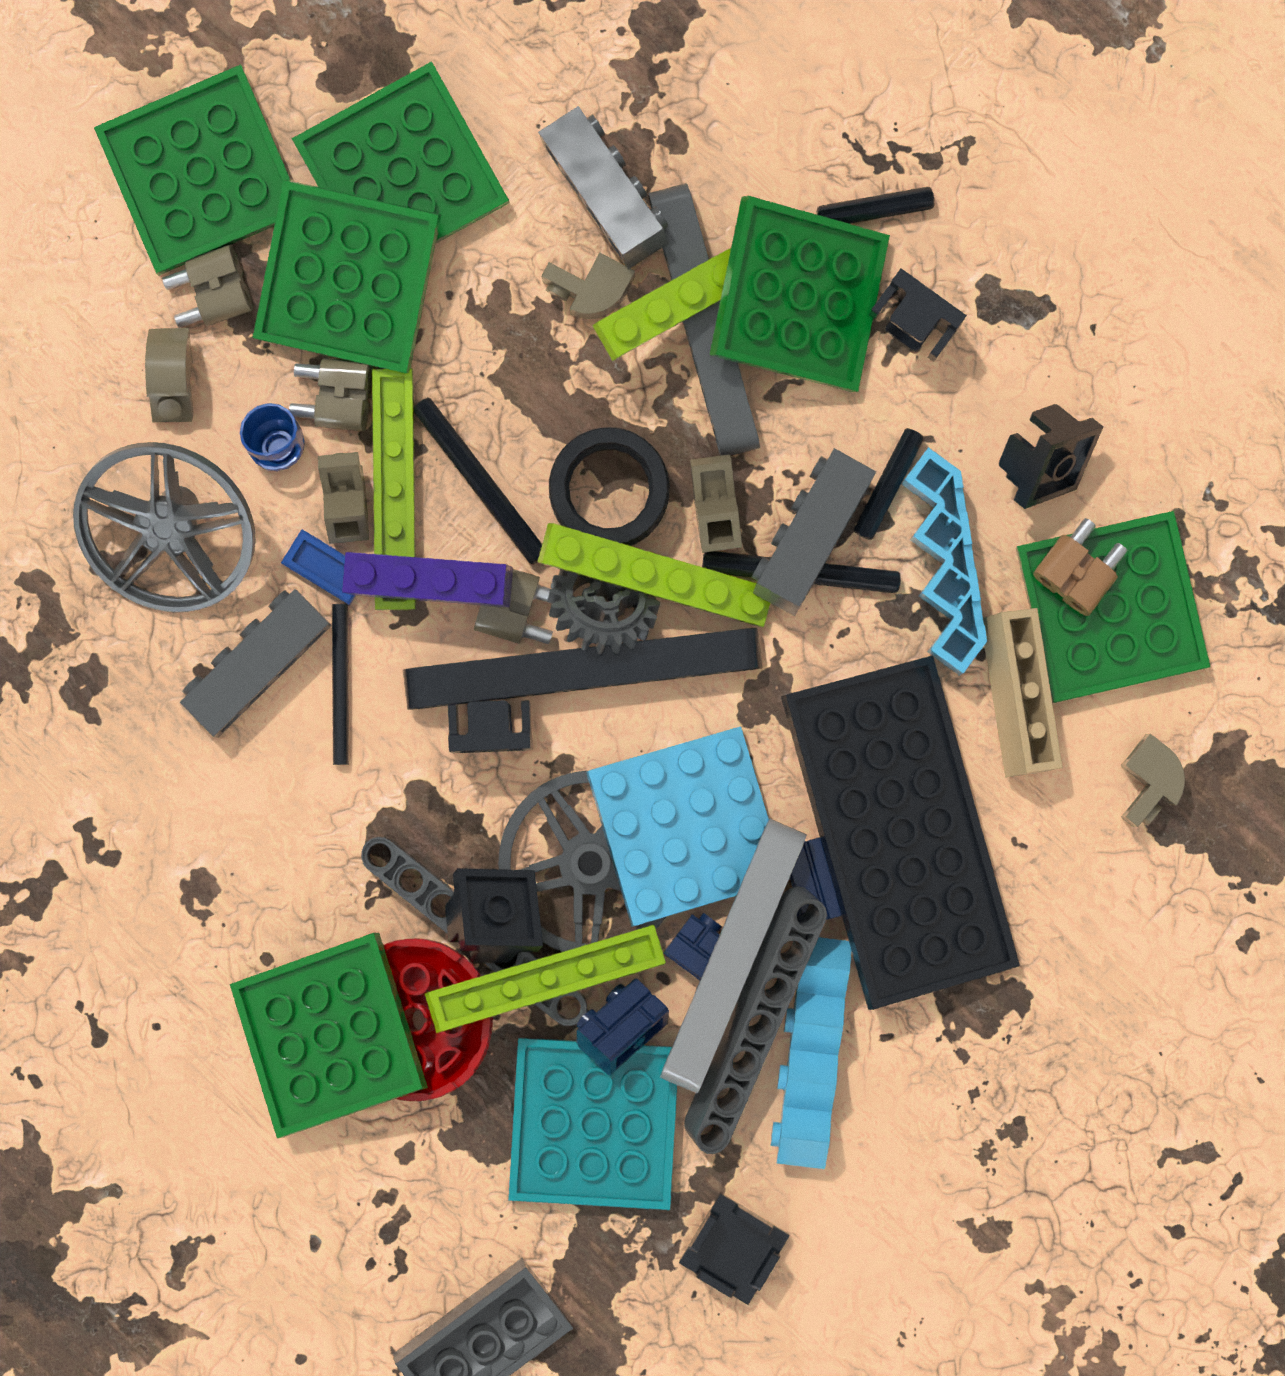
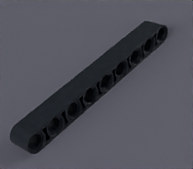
M758 628L636 641L635 647L632 650L622 643L619 654H615L610 645H605L602 655L598 654L596 646L588 647L585 651L581 650V648L407 668L403 669L407 710L448 706L451 703L466 704L477 701H492L762 669L763 666Z

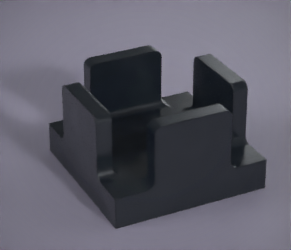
M900 268L890 285L870 311L869 316L876 320L893 297L900 304L891 315L890 322L886 326L885 331L913 352H917L933 330L940 331L943 336L927 357L935 362L960 328L967 315Z
M1057 404L1033 411L1029 420L1046 434L1039 437L1036 447L1019 433L1010 435L999 460V467L1007 473L1006 478L1018 487L1014 501L1024 509L1077 490L1104 426L1093 417L1078 421Z
M505 700L469 702L467 705L468 733L466 735L459 734L458 704H448V747L450 753L533 750L531 703L529 700L521 701L522 731L519 733L512 732L511 705Z
M456 869L453 873L454 894L445 905L448 941H459L460 951H472L470 953L472 963H508L518 952H538L543 947L535 870Z
M720 1192L680 1258L679 1264L696 1273L698 1279L730 1298L734 1296L749 1305L756 1291L761 1290L778 1262L780 1251L790 1235Z

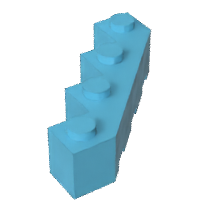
M928 447L902 482V485L933 507L910 541L942 563L919 594L920 598L950 619L927 652L960 676L966 671L986 644L987 636L973 557L962 474L959 469Z
M818 938L796 988L794 1009L788 1008L786 1011L784 1032L791 1033L787 1066L780 1065L777 1089L784 1090L780 1123L773 1122L770 1146L778 1147L777 1164L825 1169L830 1144L831 1115L837 1085L838 1055L844 1025L845 997L851 964V947L849 941Z

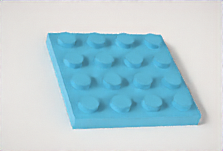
M741 726L586 771L632 927L737 895L769 820Z

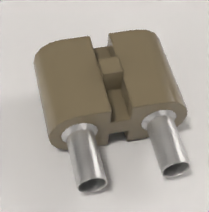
M232 245L190 259L185 262V270L162 277L166 290L190 283L191 287L195 290L196 296L194 297L198 307L174 315L175 322L179 328L201 320L204 321L206 326H210L253 310V303L247 284L244 283L242 278L244 274Z
M323 358L320 365L296 363L294 366V377L318 379L317 385L320 389L319 395H316L315 405L291 403L289 411L294 417L314 419L316 427L365 431L370 404L368 403V394H371L373 366L332 358Z
M513 569L510 607L481 605L474 630L520 644L523 637L549 644L553 631L528 624L527 619L533 600L538 599L547 602L550 588L539 585V576Z

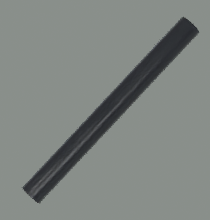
M332 604L333 765H349L348 604Z

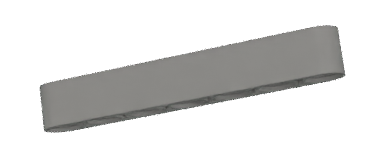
M769 818L668 1055L660 1078L694 1093L699 1092L807 834Z

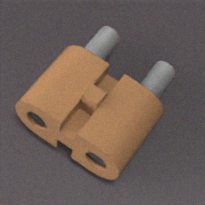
M1087 518L1083 519L1071 537L1061 535L1033 572L1034 577L1051 592L1060 594L1064 602L1085 616H1089L1117 580L1118 576L1114 569L1128 551L1123 545L1116 543L1103 561L1098 557L1094 559L1088 554L1089 550L1083 547L1082 544L1096 525Z

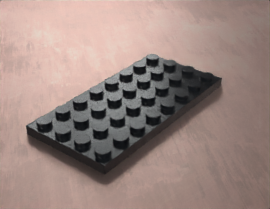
M933 655L781 696L868 1010L878 1009L1019 967L1016 949Z

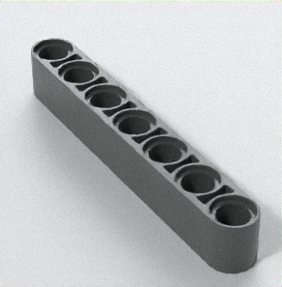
M684 183L648 193L651 209L656 206L669 226L664 229L669 244L662 249L672 281L709 260L688 184ZM720 301L686 319L683 321L720 456L729 454L733 456L759 449L760 443L738 362L709 355Z
M376 837L366 842L361 851V859L364 866L447 933L446 917L438 916L433 911L432 904L434 898L439 894H446L452 897L454 889L393 840L386 837ZM379 843L387 845L391 851V860L383 867L376 866L370 859L372 847ZM407 869H416L422 875L423 884L416 892H409L402 886L401 877ZM518 952L517 961L514 966L538 960L539 958L532 952ZM484 963L494 972L507 969L498 963ZM579 990L535 1004L556 1022L564 1026L576 1025L587 1012L586 998ZM573 996L580 1002L581 1009L576 1017L565 1018L559 1013L557 1006L558 1001L562 997Z
M796 886L789 888L781 896L699 1092L695 1094L685 1117V1131L699 1149L706 1154L719 1153L729 1144L827 917L826 908L804 887ZM809 904L807 911L801 916H797L800 907ZM793 941L790 949L781 953L784 944ZM777 978L774 986L764 990L768 981ZM761 1014L759 1021L749 1026L751 1019ZM745 1051L743 1058L733 1063L735 1056ZM729 1088L728 1093L724 1097L717 1099L718 1094L723 1089ZM714 1124L710 1132L701 1135L704 1128Z

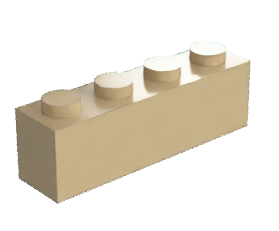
M1038 609L1000 612L983 618L987 642L984 646L1005 778L1063 768Z

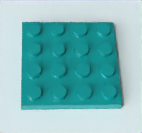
M518 1038L508 1201L670 1210L677 1085L660 1078L672 1046L644 1045L613 1074L608 1075L595 1063L593 1058L591 1059L578 1047L576 1041Z

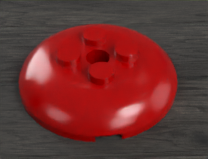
M414 938L386 943L383 945L428 1086L426 1089L397 1098V1100L411 1102L442 1097L453 1092L468 1081L482 1063L491 1040L493 1017L436 1033L425 994L481 976L462 954L440 942ZM417 1009L423 1013L424 1018L427 1020L420 1030L414 1026L412 1019Z

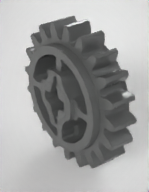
M560 569L559 575L553 576L552 589H550L547 602L551 603L549 616L558 618L555 628L557 631L570 629L567 638L569 643L578 637L582 639L581 650L585 651L591 643H594L600 655H602L605 645H610L612 651L615 654H619L622 642L632 650L635 647L637 638L645 641L649 629H654L660 607V601L656 600L655 596ZM587 583L590 584L588 588L583 589L582 596H573L575 590ZM626 608H634L635 611L629 617L618 621V617L624 615Z

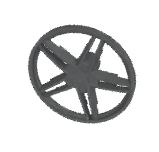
M158 442L127 445L102 457L84 477L77 491L73 509V522L76 538L85 559L108 586L137 604L167 612H189L209 607L232 593L241 583L251 565L255 552L256 537L254 520L247 501L233 480L223 470L196 452L180 446ZM151 455L149 501L116 490L110 492L95 487L102 474L115 464L132 457ZM158 455L163 456L165 491L161 496L159 495ZM174 458L187 462L208 474L224 489L232 503L218 504V502L199 504L196 495L191 490L179 486L178 471H175ZM88 509L139 532L115 570L103 558L93 540L88 521ZM126 512H129V513H132V514H136V515H135V517H134V516H132V515H130V514H128V513H126ZM235 513L239 515L224 520L223 518L201 524L196 522L198 519L214 518ZM241 524L243 543L240 559L230 576L221 582L212 569L213 563L195 539V535ZM143 545L151 551V554L126 580L120 574ZM166 551L201 594L184 597L165 596L144 590L133 583ZM183 552H186L187 556L189 557V559L191 560V562L193 563V565H192V564L190 563V561L184 556ZM198 574H200V575L202 576V578L205 580V582L210 586L211 590H210L209 587L203 582V580L198 576Z
M586 771L561 775L532 791L520 803L509 819L499 849V869L511 870V852L516 833L526 815L539 803L547 817L548 824L563 848L562 855L531 864L529 867L520 870H535V872L559 865L562 878L536 883L537 892L568 885L574 888L575 942L560 938L541 927L542 942L563 952L588 945L582 943L583 894L596 895L591 943L598 942L605 890L610 887L621 891L602 826L596 833H590L558 791L574 784L589 783ZM549 794L553 795L579 832L578 835L570 840L566 837L544 799ZM666 917L644 923L638 929L654 925L656 929Z

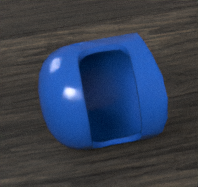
M272 403L259 405L249 411L241 422V442L253 461L263 469L277 472L289 469L298 462L303 454L305 441L302 429L287 408Z

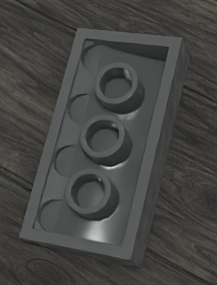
M522 1257L393 1353L395 1365L404 1376H510L572 1330L573 1326Z

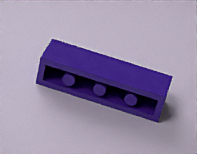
M345 552L342 593L355 596L510 607L513 567L498 563Z

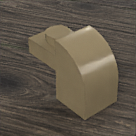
M599 252L585 281L550 262L541 277L542 282L548 285L545 290L551 295L563 301H567L569 296L575 299L570 307V315L582 319H596L608 315L621 304L635 279V271L631 268L628 270L625 265Z
M189 328L149 329L145 353L146 394L150 399L152 423L192 422L193 420L190 384L193 361Z
M358 452L318 456V470L323 490L324 521L329 544L369 540L366 488L363 466L360 465Z
M730 454L691 459L693 495L702 553L742 548L739 512L735 498Z
M1151 733L1145 734L1121 764V767L1145 785L1121 816L1132 827H1139L1142 822L1148 826L1162 809L1158 804L1160 799H1163L1170 806H1176L1182 797L1185 787L1184 770L1176 754Z

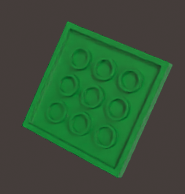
M432 61L292 138L318 187L442 214L436 243L510 203Z
M241 64L94 127L158 276L185 265L186 261L197 256L232 245L274 227L283 180L291 181Z
M283 180L253 338L393 371L409 373L442 214Z
M749 195L742 196L709 355L849 392H858L873 318L869 314L877 302L890 235Z
M1174 511L1095 528L1082 546L1089 550L1088 554L1094 559L1098 557L1103 561L1116 543H1120L1128 551L1114 569L1118 576L1117 580L1089 616H1085L1073 609L1062 600L1063 597L1060 594L1051 592L1033 575L1035 569L1060 537L1016 547L1029 608L1038 609L1052 703L1210 668Z
M380 933L368 934L229 984L277 1139L428 1088Z

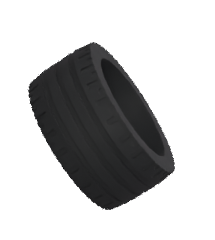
M604 427L584 432L571 440L561 450L552 466L549 477V498L554 515L561 526L632 546L648 537L655 530L667 509L670 485L665 463L658 451L646 439L629 430ZM617 450L629 454L641 464L648 477L649 495L645 508L635 520L621 527L602 528L592 525L577 513L571 502L569 485L575 468L585 457L597 451Z

